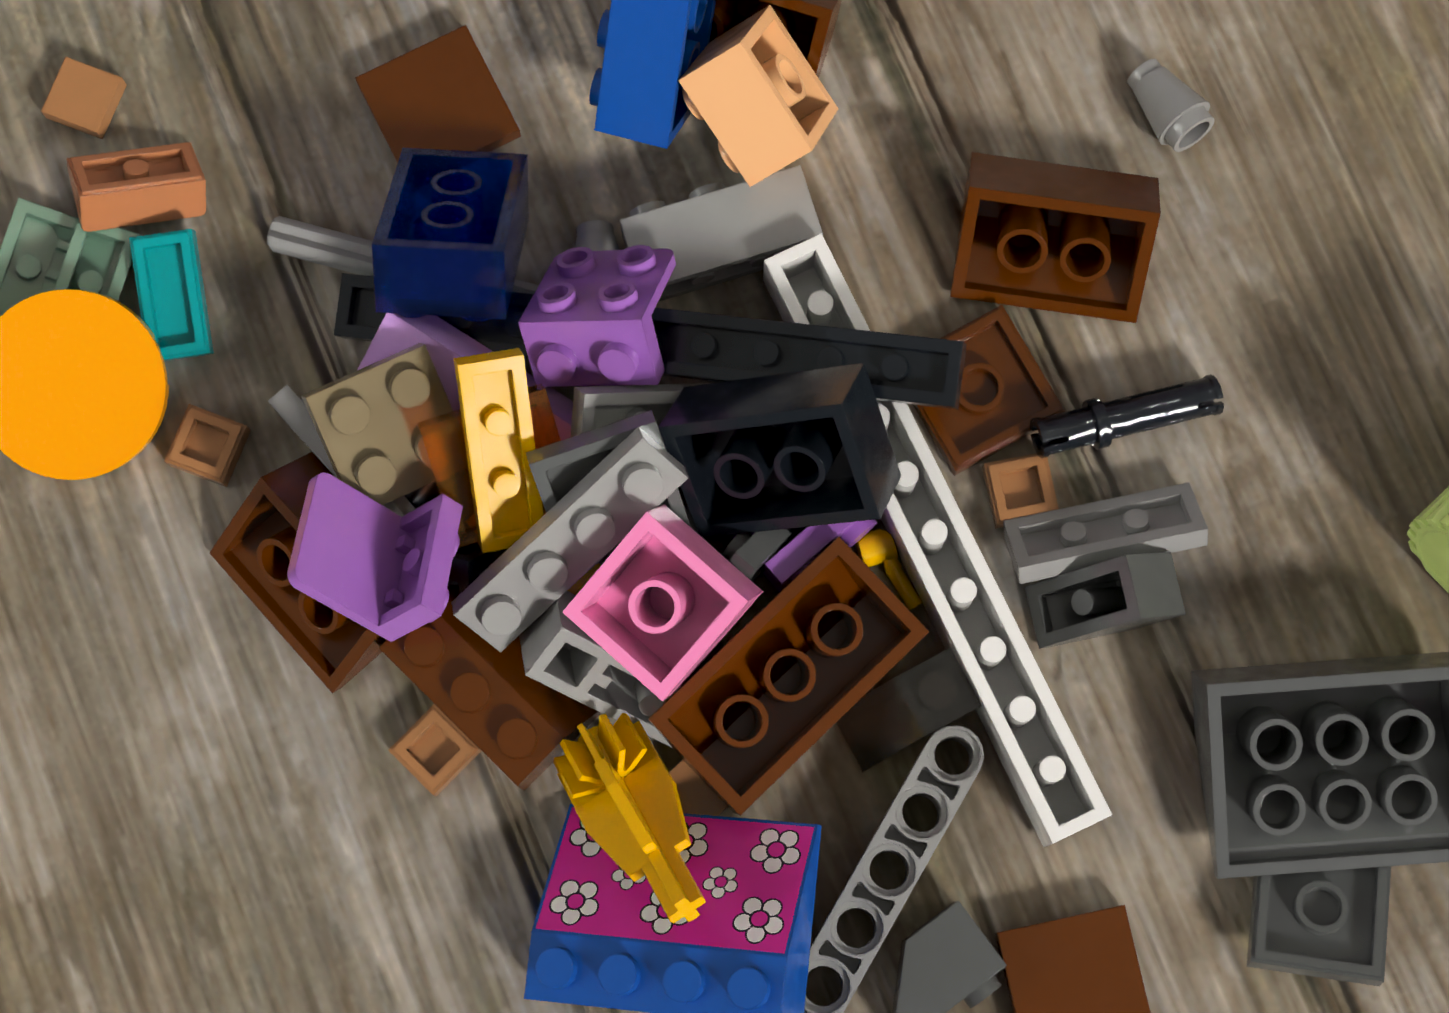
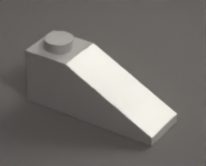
M566 591L519 635L526 676L600 713H606L607 716L618 720L622 713H626L633 724L640 721L649 737L672 748L648 720L672 695L661 701L562 613L576 595Z

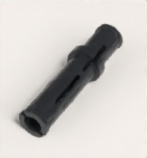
M1210 374L1200 379L1107 402L1099 401V398L1085 400L1082 408L1042 418H1032L1030 420V429L1032 431L1038 430V433L1031 434V439L1035 451L1040 458H1046L1052 454L1092 445L1098 450L1109 447L1112 439L1209 415H1219L1223 413L1224 403L1221 401L1214 402V399L1223 398V393L1217 378Z

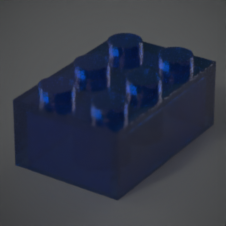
M402 148L372 242L376 312L397 313L407 318H419L426 315L462 317L474 322L489 319H506L529 221L528 154Z

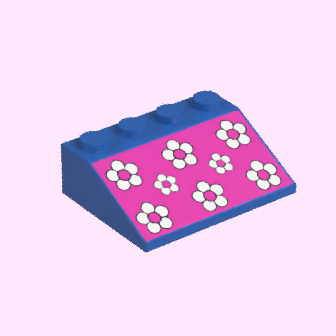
M570 804L531 931L524 999L648 1013H804L822 825L683 813L691 845L681 851L680 855L706 903L697 908L700 915L696 919L688 922L683 917L673 924L665 914L646 876L634 882L590 837L573 804Z

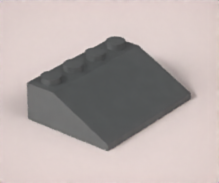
M1449 652L1191 671L1195 739L1214 876L1217 879L1449 862Z

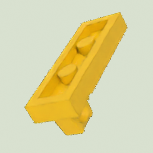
M520 348L453 358L478 544L483 553L508 549L544 516L542 500L526 456V452L535 450L524 354Z

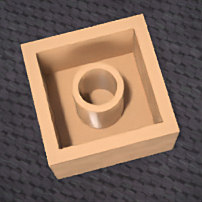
M768 5L710 41L678 80L683 87L682 94L688 109L697 119L705 120L718 139V148L722 159L733 172H740L749 187L811 152L838 111V107L771 5Z

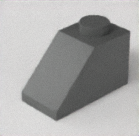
M1171 552L1125 554L1025 586L1039 649L1135 630L1186 615Z

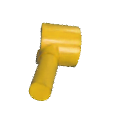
M876 529L869 531L862 539L855 543L859 558L868 567L883 563L887 576L908 610L922 603L901 568L902 565L898 560L895 542L891 534L885 530Z

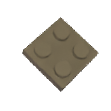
M418 343L301 395L337 478L381 505H385L468 466L463 432L425 344Z

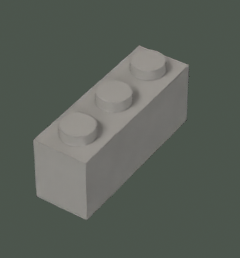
M801 165L789 169L782 168L749 187L747 182L725 187V184L721 182L710 183L693 190L689 194L690 199L667 206L664 201L647 202L632 209L629 212L630 217L620 219L625 248L635 245H646L652 249H671L674 253L676 266L658 302L761 271L764 268L765 259L821 233L823 235Z

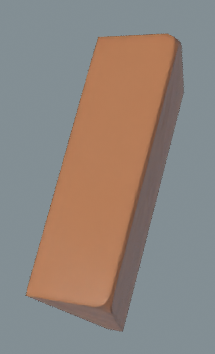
M191 142L67 158L68 173L78 218L83 231L92 232L198 217L206 212V179Z

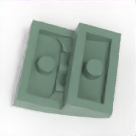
M18 197L0 248V316L26 298L53 290H86L103 294L118 301L132 263L129 238L141 235L123 228L86 232L83 231L79 218Z

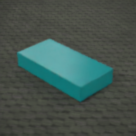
M185 229L130 237L141 319L155 335V340L161 350L164 361L214 354L196 231Z

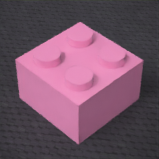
M664 504L647 511L562 613L661 701H664L681 688L763 591Z

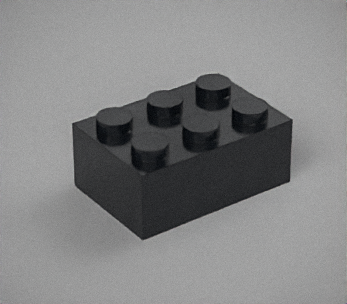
M864 363L684 387L658 427L667 452L685 467L688 479L681 485V489L697 532L702 538L881 519L901 478V473Z

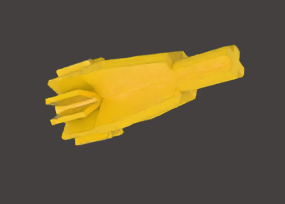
M606 713L599 715L598 726L587 729L583 723L579 724L577 728L581 735L577 742L562 739L560 746L565 755L555 757L553 763L559 772L557 775L586 832L634 882L646 876L670 922L674 924L683 917L688 922L696 919L700 915L697 908L706 903L680 855V852L689 847L691 842L677 786L640 721L633 724L626 713H622L613 726Z

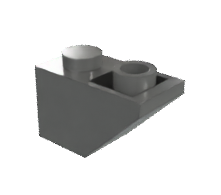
M959 901L951 903L901 942L892 1013H946L963 999L969 1008H972L1002 985L995 975L1007 966Z

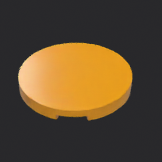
M64 289L33 295L20 301L0 316V450L21 467L45 477L79 480L111 472L125 465L144 450L162 423L168 403L169 384L167 382L165 362L155 340V335L134 311L121 302L100 293Z

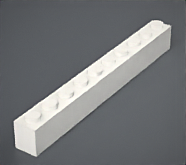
M822 233L764 260L763 281L783 322L870 331ZM877 400L901 473V478L881 520L887 532L894 539L901 561L1044 848L1111 816L1112 813L908 405Z

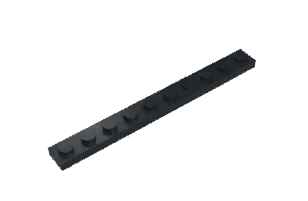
M342 273L334 336L372 342L387 311L403 296H406L493 352L520 348L524 354V359L529 360L518 322L534 294ZM656 307L651 315L665 368L663 376L725 382L864 363L876 400L956 410L959 407L967 346L964 341Z

